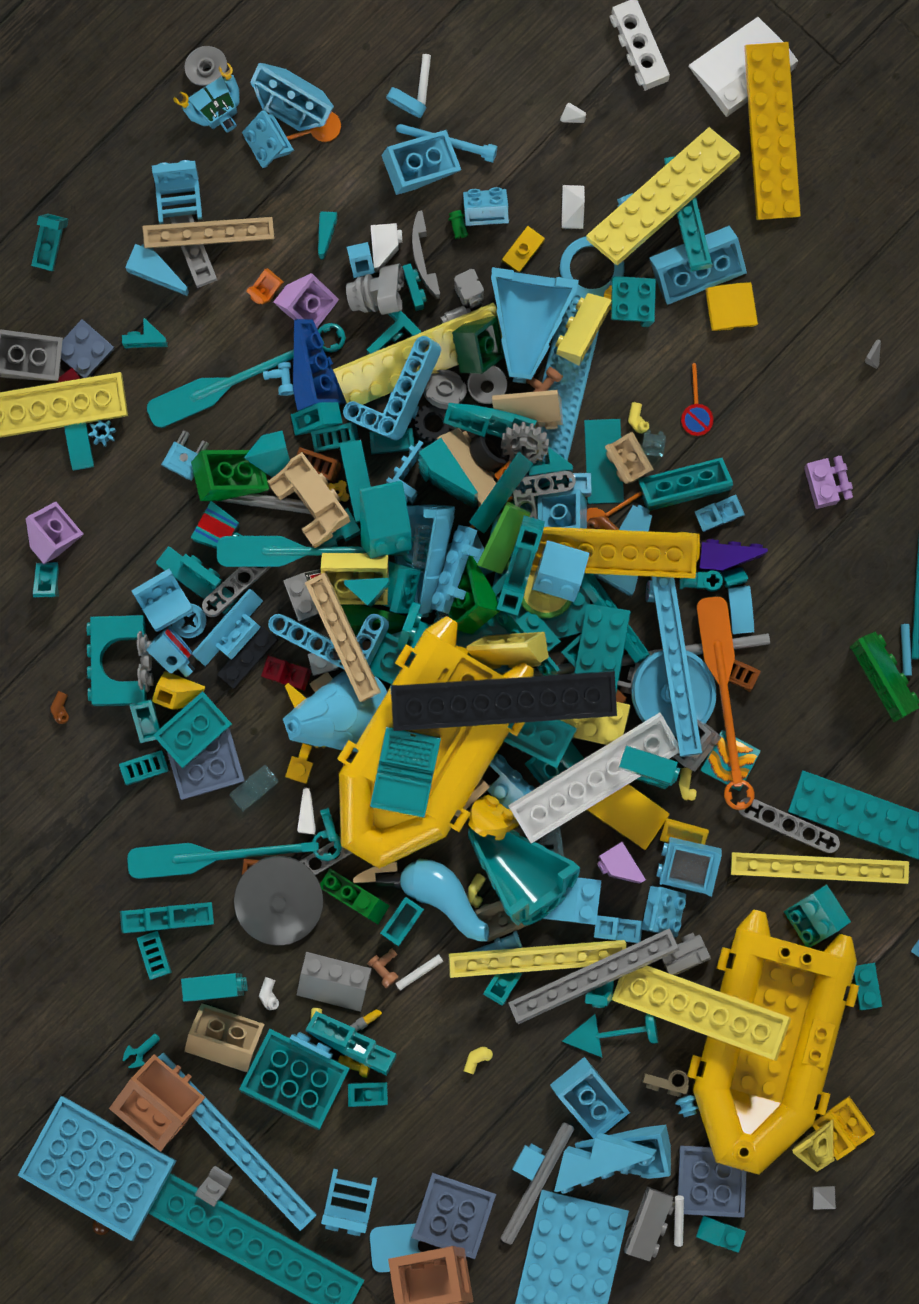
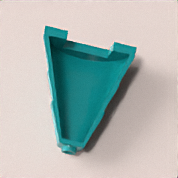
M471 827L468 829L469 839L481 867L486 871L506 914L518 926L520 923L524 926L533 924L551 913L566 898L563 894L566 893L567 888H573L577 881L580 867L574 861L550 851L536 842L530 843L527 838L520 836L514 830L507 832L503 840H495L496 836L487 834L486 837H483L472 830Z

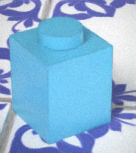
M368 242L347 247L354 278L375 273Z
M532 1143L529 1147L524 1145L512 1170L533 1180L545 1158V1155L541 1154L543 1149Z

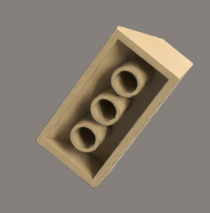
M457 428L439 436L437 440L439 438L443 439L477 490L478 507H480L496 485L494 481L496 477L494 472L485 470L476 462L470 450V436L466 431L462 432L460 428Z

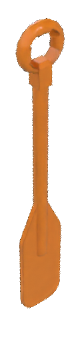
M708 597L698 602L697 615L704 661L720 689L732 781L724 790V798L731 808L743 810L752 804L755 792L749 782L742 780L731 711L728 681L735 660L728 606L722 597ZM743 784L748 788L746 792L747 797L750 799L747 804L743 801L737 802L735 805L730 801L733 798L732 792H729V789L732 785L740 787Z

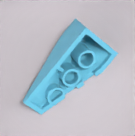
M666 1125L643 1127L609 1135L657 1150L654 1154V1161L643 1164L641 1161L634 1164V1168L622 1172V1169L617 1170L621 1174L641 1175L642 1178L647 1179L669 1177L671 1175V1145ZM595 1138L577 1142L575 1147L592 1153Z

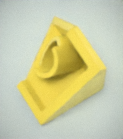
M833 1119L797 1142L792 1150L793 1154L816 1172L835 1161L833 1151Z

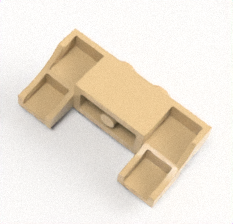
M302 452L293 457L283 470L267 481L279 500L295 492L315 520L302 528L304 535L314 548L331 539L334 531L350 522L349 515L338 502L340 498L334 489L330 490L327 487L328 482L322 473L318 474Z

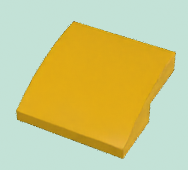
M751 282L713 286L705 289L712 331L758 325Z
M850 1096L828 1110L825 1116L821 1115L812 1125L817 1130L833 1119V1151L836 1160H839L875 1134V1131Z

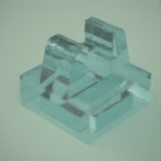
M651 430L644 433L642 449L645 455L663 457L666 436H664L662 431H659V435L651 434Z

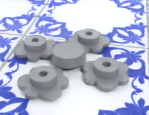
M139 631L137 633V650L139 656H141V664H139L137 670L138 685L140 690H143L145 685V692H149L150 686H153L154 678L153 673H149L152 668V658L147 652V648L152 641H149L147 634H144L143 637L142 631Z

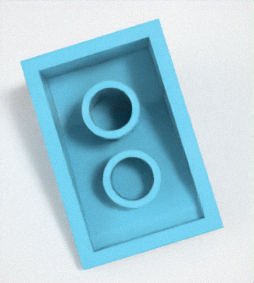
M446 130L389 146L381 155L396 195L418 189L461 171Z
M577 878L573 888L568 887L566 893L563 894L566 898L542 919L596 925L601 880Z
M585 1057L550 1084L558 1098L593 1139L599 1133H606L630 1113Z

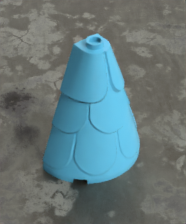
M492 267L491 280L503 337L501 343L509 377L513 378V382L526 384V380L532 379L550 347L549 342L562 322V317L577 291L579 280L516 273L514 270Z
M407 505L411 537L421 536L430 543L427 562L420 566H413L407 563L403 556H394L397 564L421 571L414 602L421 604L418 613L422 614V617H429V613L433 612V609H430L432 597L436 592L439 577L446 560V551L454 521L455 507L449 505ZM411 541V550H409L407 555L408 558L412 561L414 558H420L423 561L426 558V555H424L426 545L422 541L420 544H413Z
M346 671L341 672L311 697L304 699L283 718L289 739L313 746H326L343 750L348 740L357 744L387 694L386 688L375 676L374 678L381 693L363 702H359Z

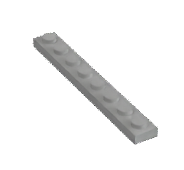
M669 928L508 1002L516 1022L520 1024L679 951V947Z

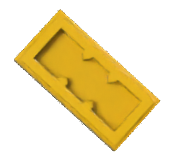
M527 226L503 257L502 262L517 273H520L545 241V238Z
M666 818L660 841L668 843L669 837L705 845L709 830Z

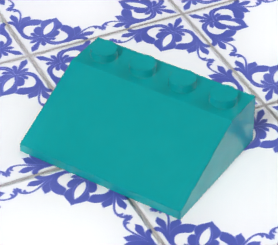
M442 438L419 451L418 468L425 482L429 480L436 488L473 509L478 507L477 490Z
M269 1029L239 1091L320 1131L350 1068Z

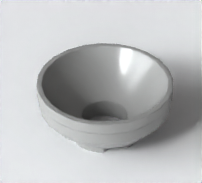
M492 366L483 374L471 373L468 378L467 387L470 395L477 402L493 404V395L505 394L507 380L501 369ZM484 381L493 383L494 388L490 393H485L481 390V384Z

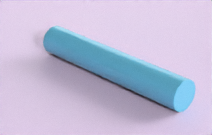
M901 624L903 673L905 676H912L910 625Z

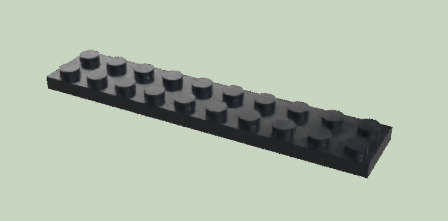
M615 671L390 685L393 731L617 716Z

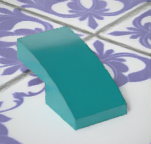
M87 423L64 426L72 470L94 467Z

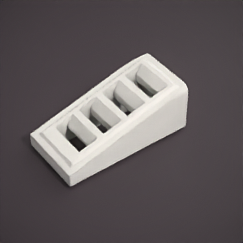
M305 788L303 789L297 831L303 834L315 835L316 829L310 789Z

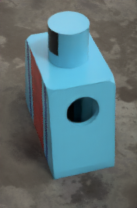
M171 625L156 636L147 648V652L171 674L178 669L187 677L195 670L194 666L188 661L192 651Z

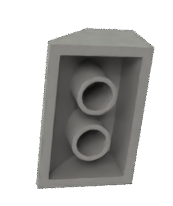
M306 952L297 996L361 1012L372 968Z
M647 1186L624 1247L626 1254L650 1261L651 1257H656L660 1247L657 1244L659 1236H664L668 1225L665 1223L667 1214H672L675 1207V1202L672 1201L673 1196Z

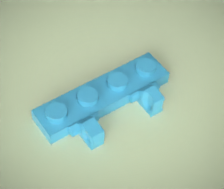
M458 525L453 536L450 551L446 556L443 572L439 577L436 592L432 597L430 609L449 614L454 597L464 600L466 591L459 589L458 585L468 556L477 558L481 549L472 546L477 530Z

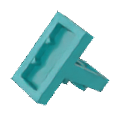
M52 214L38 216L37 225H40L31 266L54 271L63 228L67 227L69 219Z
M402 311L389 313L388 315L395 323L366 349L367 354L369 355L386 348L392 342L397 343L403 337V331L410 337L421 333V331Z

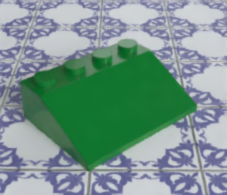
M875 631L859 638L850 648L892 721L896 722L919 709V699L914 692H910L907 684L909 682L904 673H899L896 668L898 663L892 653L888 654L885 649L887 644L881 634L877 635Z

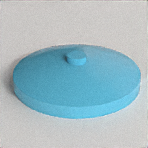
M661 650L648 656L638 667L632 682V702L642 722L661 713L674 737H677L664 652ZM686 650L696 717L698 720L706 723L716 703L714 677L701 658Z

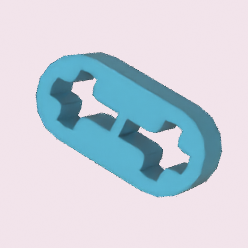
M392 87L386 96L391 103L418 118H421L426 110L424 104L397 88Z

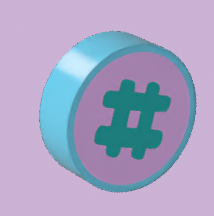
M648 580L646 602L655 603L652 580Z

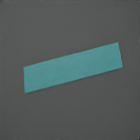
M620 419L584 420L586 471L591 473V497H588V504L624 502L623 482L617 475L615 464L607 458V450L605 448L606 445L614 443L621 438Z
M518 452L469 523L482 533H485L533 463Z

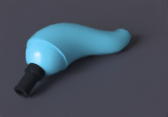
M418 859L416 862L407 865L403 872L376 874L377 887L403 889L409 897L421 903L430 904L442 911L467 938L477 941H488V924L479 920L471 907L461 882L443 864L433 860Z

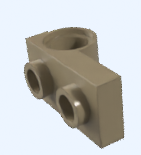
M681 1070L671 1071L667 1079L644 1073L642 1082L647 1083L646 1088L659 1091L660 1087L668 1089L667 1094L680 1097L681 1093L687 1094L689 1080L686 1073ZM675 1074L683 1076L684 1082L681 1086L676 1087L672 1084V1077Z

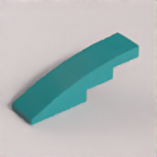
M449 403L443 421L445 424L485 437L486 433L500 438H502L503 433H506L508 427L513 429V424L515 423L519 427L522 426V422H525L526 426L533 423L535 428L537 420L510 412L457 403Z
M212 902L120 911L122 934L214 924Z
M317 1011L306 1028V1032L323 1043L386 1076L397 1057L396 1053L376 1045L375 1040L357 1033L355 1028Z

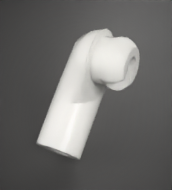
M265 977L259 998L266 1009L276 1010L279 1006V1001L272 992L276 980Z

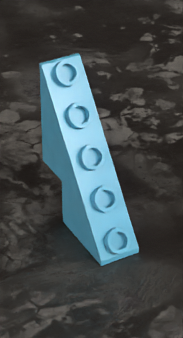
M599 1133L595 1138L592 1153L571 1146L567 1147L563 1154L554 1191H561L564 1194L572 1191L575 1185L581 1184V1186H586L593 1183L597 1177L601 1176L602 1179L614 1175V1171L622 1169V1172L628 1171L635 1167L634 1164L641 1161L643 1164L650 1163L655 1160L654 1154L657 1150Z

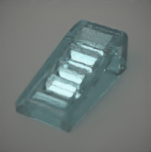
M416 524L411 568L425 572L426 562L421 561H427L428 555L418 554V551L428 552L429 546L418 544L419 542L430 543L431 537H422L419 534H431L432 526Z

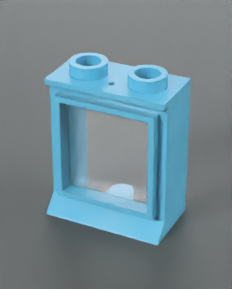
M669 837L668 843H664L661 856H665L664 862L658 865L656 877H660V885L664 884L704 893L712 897L722 856L721 848Z

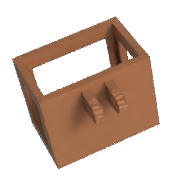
M153 1055L129 1080L109 1109L161 1152L183 1128L205 1097L188 1083L192 1078L191 1075L187 1074L183 1078L178 1075L181 1069L179 1065L172 1070L157 1056Z
M450 1246L388 1259L395 1304H467L474 1302L465 1248Z

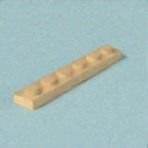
M272 217L142 226L144 249L274 239Z
M322 573L305 582L359 702H363L381 693L327 574Z

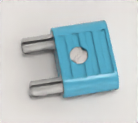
M182 431L178 441L173 442L161 465L192 481L194 473L191 461L199 454L201 449L206 450L209 444L202 441L197 451L194 452L184 447L190 434Z

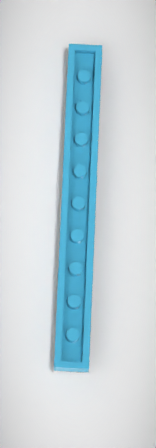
M651 576L680 757L702 754L674 577Z
M164 1052L158 1057L172 1070L176 1067ZM180 1070L178 1075L183 1078L185 1075ZM191 1081L188 1082L193 1088H195L199 1093H201V1091ZM205 1097L192 1114V1117L301 1231L317 1214Z

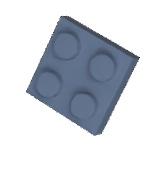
M81 319L62 340L61 359L82 378H89L115 348Z

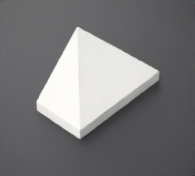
M563 185L562 228L583 229L584 186Z

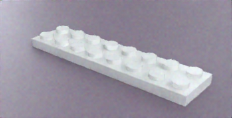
M656 714L508 805L530 843L535 842L640 777V775L618 769L626 745L667 759L678 754V742L662 714Z

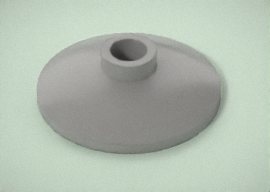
M199 47L188 55L185 61V73L192 83L199 86H207L222 76L218 69L219 66L222 72L227 71L226 57L222 51L215 47ZM205 68H211L209 71H204Z

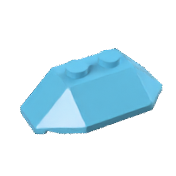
M259 63L250 81L262 109L269 114L273 113L276 118L298 131L324 126L334 107L322 90L284 68Z

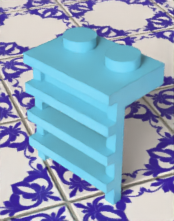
M182 160L179 163L153 165L152 173L156 186L159 224H164L163 218L197 214L198 219H202L199 177L195 161ZM195 191L194 195L161 198L163 194ZM196 202V206L162 210V206Z
M419 440L415 447L412 445L409 447L408 458L402 457L401 468L395 467L394 478L388 477L386 483L403 482L419 458V451L423 449L421 448L423 445L422 441ZM403 482L406 504L409 502L413 505L417 499V491Z
M333 1169L321 1224L326 1225L325 1229L338 1231L339 1228L348 1229V1234L360 1236L367 1229L377 1178L373 1177L372 1184L366 1185L336 1178L338 1169ZM335 1183L370 1190L369 1198L335 1192ZM332 1196L366 1203V1212L331 1205Z

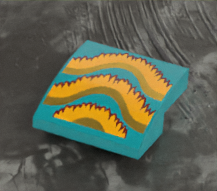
M721 730L719 735L722 738L714 745L701 771L728 785L732 781L726 732ZM735 737L742 780L746 781L761 750ZM733 785L731 786L732 788H734V789H736V790H738V791H740L741 788H742V786H740V787H734Z

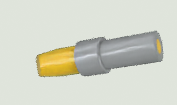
M374 1010L366 1016L360 1017L350 1026L355 1028L356 1032L360 1029L362 1030L377 1019L382 1012Z

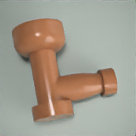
M549 366L546 371L547 378L543 383L534 377L531 380H526V383L535 388L533 392L548 391L554 381L560 382L563 376Z
M392 948L381 958L376 955L367 963L369 967L372 966L383 978L382 985L385 988H388L399 978L395 972L389 973L384 967L392 958L397 956V953Z

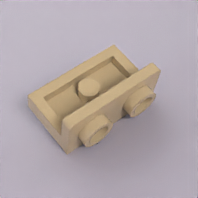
M633 432L605 446L607 458L615 464L617 475L625 484L633 483L654 470Z

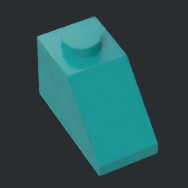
M319 402L291 414L295 436L342 424L338 402Z

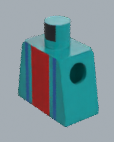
M211 501L194 530L191 539L194 542L217 549V543L220 538L243 535L237 533L240 527L239 522Z

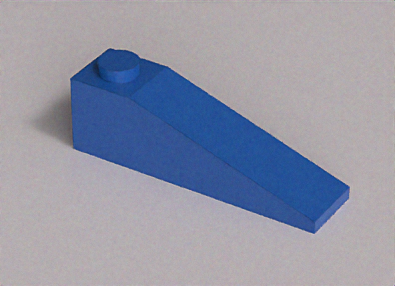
M313 319L294 320L293 392L297 411L319 402H338L339 405L346 403L331 368L333 362L330 357H326L322 348L323 340Z

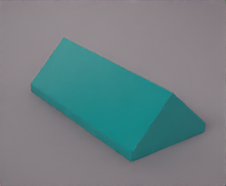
M723 458L638 479L645 508L649 511L730 491L733 487V481Z

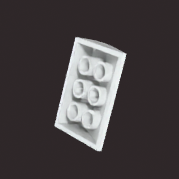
M757 17L695 60L688 67L724 115L728 117L748 102L744 45L783 41ZM789 49L791 72L796 69L798 60Z

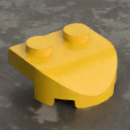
M489 794L477 799L469 811L471 814L468 817L470 819L468 825L483 837L489 834L496 836L495 840H503L507 832L519 826L512 811L504 807L497 798Z

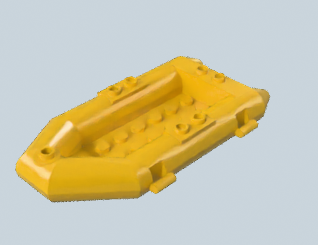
M445 616L425 629L414 648L407 644L405 645L395 662L402 669L392 685L534 676V668L522 662L503 675L497 673L456 648L458 623ZM411 652H414L416 655L408 667L404 664ZM389 689L357 744L348 740L337 758L344 763L339 772L341 847L380 869L445 838L451 828L460 832L471 814L464 809V806L508 733L510 732L518 736L525 722L514 723L511 729L508 727L509 723L404 730L441 738L425 818L370 807L385 730L386 727L393 728L391 689ZM356 748L358 751L352 761H346L352 750ZM460 810L461 813L453 825L450 821L456 811Z
M752 910L737 927L731 949L722 947L716 969L723 970L725 973L719 992L791 1018L777 1061L707 1036L702 1057L692 1056L687 1076L696 1079L693 1092L716 1163L760 1175L814 1124L816 1114L825 1116L831 1094L822 1091L845 1005L854 1007L859 990L858 985L851 984L857 964L852 937L839 934L824 951H819L771 937L766 913ZM732 953L734 956L731 967L726 968L729 954ZM849 986L850 989L847 1000L843 1001L846 987ZM700 1061H704L701 1077L696 1076ZM820 1094L821 1098L819 1101L818 1109L815 1110L814 1107L817 1095Z

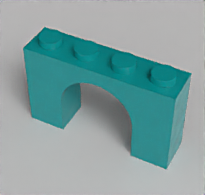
M523 516L500 593L497 610L514 615L519 614L531 567L543 534L545 521Z
M143 615L90 617V622L87 623V636H91V644H87V656L91 657V666L87 667L88 679H91V688H88V701H92L93 706H124L147 701L145 685L143 690H140L138 681L122 682L110 679L106 675L102 663L105 651L113 643L121 640H137V633L139 631H142L144 637L146 625Z
M627 745L618 769L640 775L635 780L662 789H666L669 785L672 786L677 780L680 768H677L678 762Z
M242 973L181 979L183 1002L244 996V991H248L247 978L243 977Z

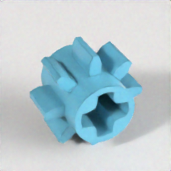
M99 420L96 425L90 424L93 432H90L88 435L96 437L94 440L95 445L102 442L106 447L109 440L114 441L112 433H115L116 429H109L111 425L109 420L106 423H102ZM104 429L107 432L106 435H99L98 433L99 430L103 431Z

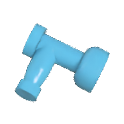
M289 362L279 363L278 369L269 372L263 371L264 380L269 378L282 379V385L278 388L279 395L281 396L294 394L293 384L290 381L289 369L291 368V363Z

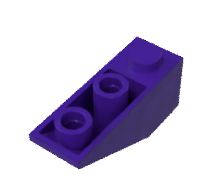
M707 539L700 546L698 571L709 572L714 570L722 573L766 555L768 549L763 548L761 544H750V547L741 546L740 542L730 541L727 545L719 544V540Z

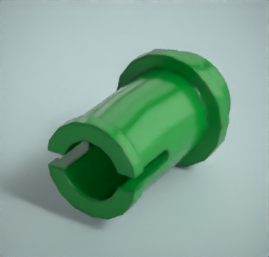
M461 210L449 213L448 221H451L455 239L467 237L468 233L463 219L465 214H462Z

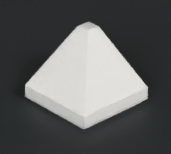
M568 103L560 121L584 123L586 112Z

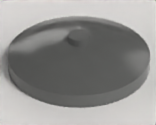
M285 856L268 857L251 865L241 876L235 890V912L241 926L253 938L271 945L290 944L305 937L317 924L323 908L322 889L315 874L302 862Z

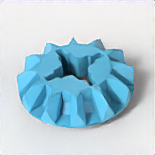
M191 604L193 611L186 616L189 618L194 616L193 622L196 627L187 625L182 628L185 624L184 618L172 624L174 630L183 638H195L203 632L206 626V615L195 604Z

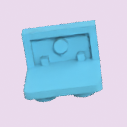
M170 569L131 590L156 632L161 631L193 611V607Z

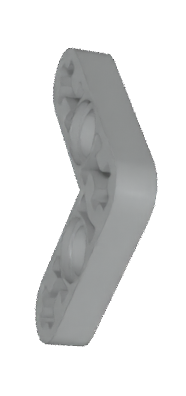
M566 470L526 476L522 479L524 485L532 484L531 479H535L534 487L537 492H532L533 488H527L525 493H522L521 490L516 488L513 492L515 505L520 507L523 503H529L532 506L530 517L538 519L535 496L571 490L576 483V477L572 472ZM563 475L572 478V482H569L568 487H565L564 483L557 484L558 489H554L552 476H556V480L563 479ZM541 478H547L550 481L551 486L548 490L539 488L538 481Z

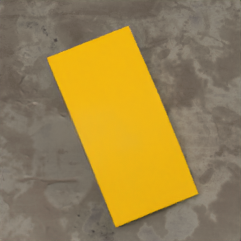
M629 784L587 809L588 812L644 850L647 849L666 818L670 815V813Z

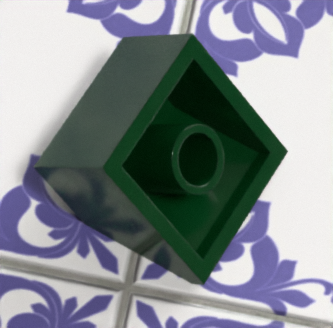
M497 316L465 323L452 332L460 373L483 374L504 358Z

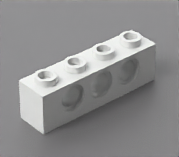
M629 0L612 7L610 20L613 27H617L619 30L618 38L621 46H626L628 54H626L630 66L634 65L637 72L635 73V78L638 85H642L646 91L668 82L670 74L638 0ZM631 22L636 27L634 29H627L625 24ZM637 41L642 42L644 47L641 49L635 48L633 43ZM643 61H649L652 63L653 66L650 68H645L642 66L641 63Z

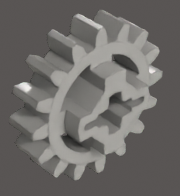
M522 422L520 427L515 423L513 424V429L508 427L506 433L502 434L501 448L503 449V455H509L508 460H513L517 453L520 452L533 464H536L537 458L543 460L544 455L548 453L549 439H546L547 433H541V427L535 429L533 423L526 426L525 422Z

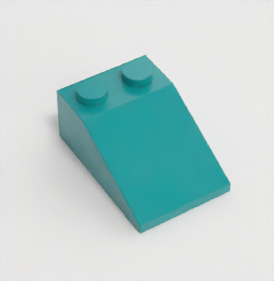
M402 481L360 489L361 546L370 559L411 550V526Z

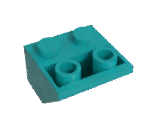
M827 884L784 911L805 946L809 948L838 932L851 922Z

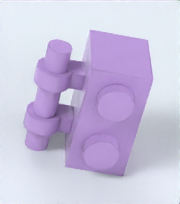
M842 456L833 458L834 467L830 466L828 458L807 463L804 467L816 509L837 504L840 500L838 493L843 492L845 500L853 498L851 491L853 489L852 483L848 481L846 474L848 469L846 463H843ZM834 474H838L841 485L836 486Z

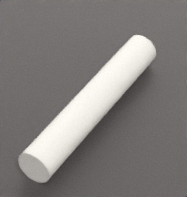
M429 54L422 55L417 98L424 105L426 104L431 55Z
M438 954L395 984L399 990H402L444 961Z
M680 1195L675 1196L674 1245L677 1247L683 1246L684 1197Z

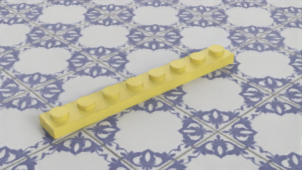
M732 852L730 875L908 884L909 861Z
M625 940L451 953L449 954L450 978L587 967L626 949Z

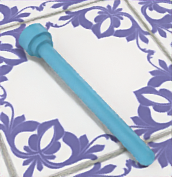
M398 124L396 127L399 133L417 138L433 134L432 132L403 124ZM450 138L454 148L479 154L482 158H485V161L494 162L498 146L492 144L479 146Z

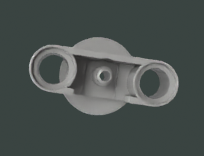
M401 264L380 267L378 278H373L371 274H366L365 278L363 276L357 277L354 282L347 283L346 294L351 310H360L364 313L371 310L373 312L379 310L382 315L402 311V300L397 292L401 290V287H404V273Z

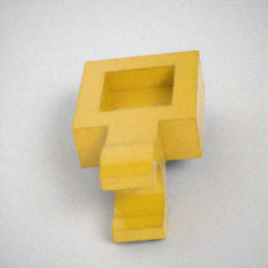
M302 744L299 757L292 756L285 777L307 784L313 766L312 762L307 761L312 746Z

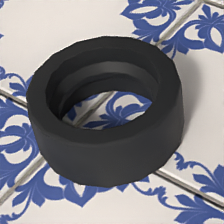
M486 433L485 437L476 435L470 442V450L472 456L482 468L490 472H496L509 461V455H503V449L501 448L502 438ZM486 445H488L493 450L496 456H494L489 451Z

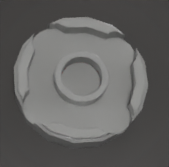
M438 370L437 372L439 373H432L423 391L425 398L432 405L442 409H447L449 403L462 404L466 396L465 382L463 383L461 377L450 370Z

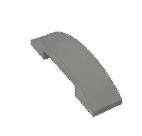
M418 211L412 233L414 261L426 289L435 299H440L436 273L427 274L419 238L427 237L423 212Z
M192 215L170 217L172 224L194 222ZM204 245L181 246L197 288L217 281Z

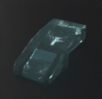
M264 765L229 795L244 812L279 781L267 766Z

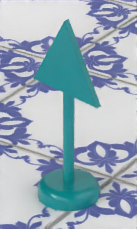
M647 1013L645 1016L646 1026L599 1033L596 1014H594L562 1040V1042L602 1057L600 1038L647 1032L649 1042L658 1043L655 1016Z

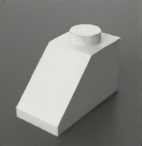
M397 223L371 225L375 273H379L380 267H384L399 250L398 243H403L402 230H397Z

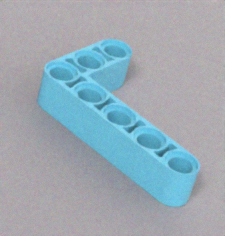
M421 336L415 341L383 413L352 401L345 405L343 410L344 417L389 439H401L406 432L440 356V345L427 336Z
M275 614L269 619L268 625L273 633L344 669L341 660L334 659L333 654L336 649L330 638L284 615ZM371 614L365 619L356 637L369 666L389 627L387 619L377 614ZM283 619L285 626L282 630H278L277 622ZM376 619L381 621V626L378 630H374L372 627ZM299 629H302L304 632L301 640L296 639V632ZM321 639L323 646L321 649L316 650L314 644L316 640ZM366 639L371 641V646L368 650H364L362 647L363 641Z

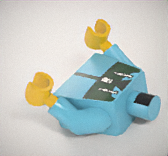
M227 63L229 66L227 72H222L220 66L218 68L222 75L221 77L189 98L186 93L180 92L183 95L181 102L176 97L173 100L176 104L182 106V110L191 121L202 126L209 125L212 129L221 124L226 132H230L237 126L232 116L237 114L236 107L240 103L239 87L234 75H231L233 69Z

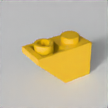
M164 671L156 685L152 701L170 709L184 708L202 691H205V686Z

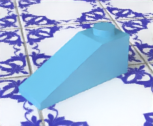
M135 244L125 267L128 273L188 296L187 286L161 257L153 251L154 248L144 249V244L141 246Z

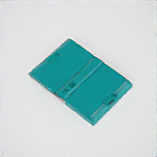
M386 727L370 807L425 818L441 738L404 730L393 731V728Z

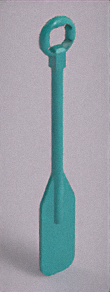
M334 323L324 324L318 329L319 334H321L322 331L325 333L330 331L331 328L337 329L338 338H341L339 345L335 343L331 345V348H327L323 344L322 348L325 352H336L345 343L346 336L344 330ZM294 349L229 378H199L150 400L147 404V412L152 423L156 427H166L212 407L232 385L276 367L279 363L294 359Z
M224 536L217 543V560L224 567H280L304 556H322V553H366L362 547H305L282 536ZM421 536L411 537L413 544H420L422 541L426 545L424 548L426 558L423 561L420 558H414L413 561L410 560L407 556L409 550L390 554L392 556H403L404 560L410 565L420 566L427 562L430 543Z
M326 830L315 835L312 842L238 850L215 852L192 843L139 847L132 849L128 854V871L132 877L137 879L195 873L216 860L313 852L320 860L330 861L339 856L342 850L341 839L337 835V839L334 841V848L337 850L333 855L331 853H324L323 856L317 852L319 850L317 840L321 836L323 839L328 838Z

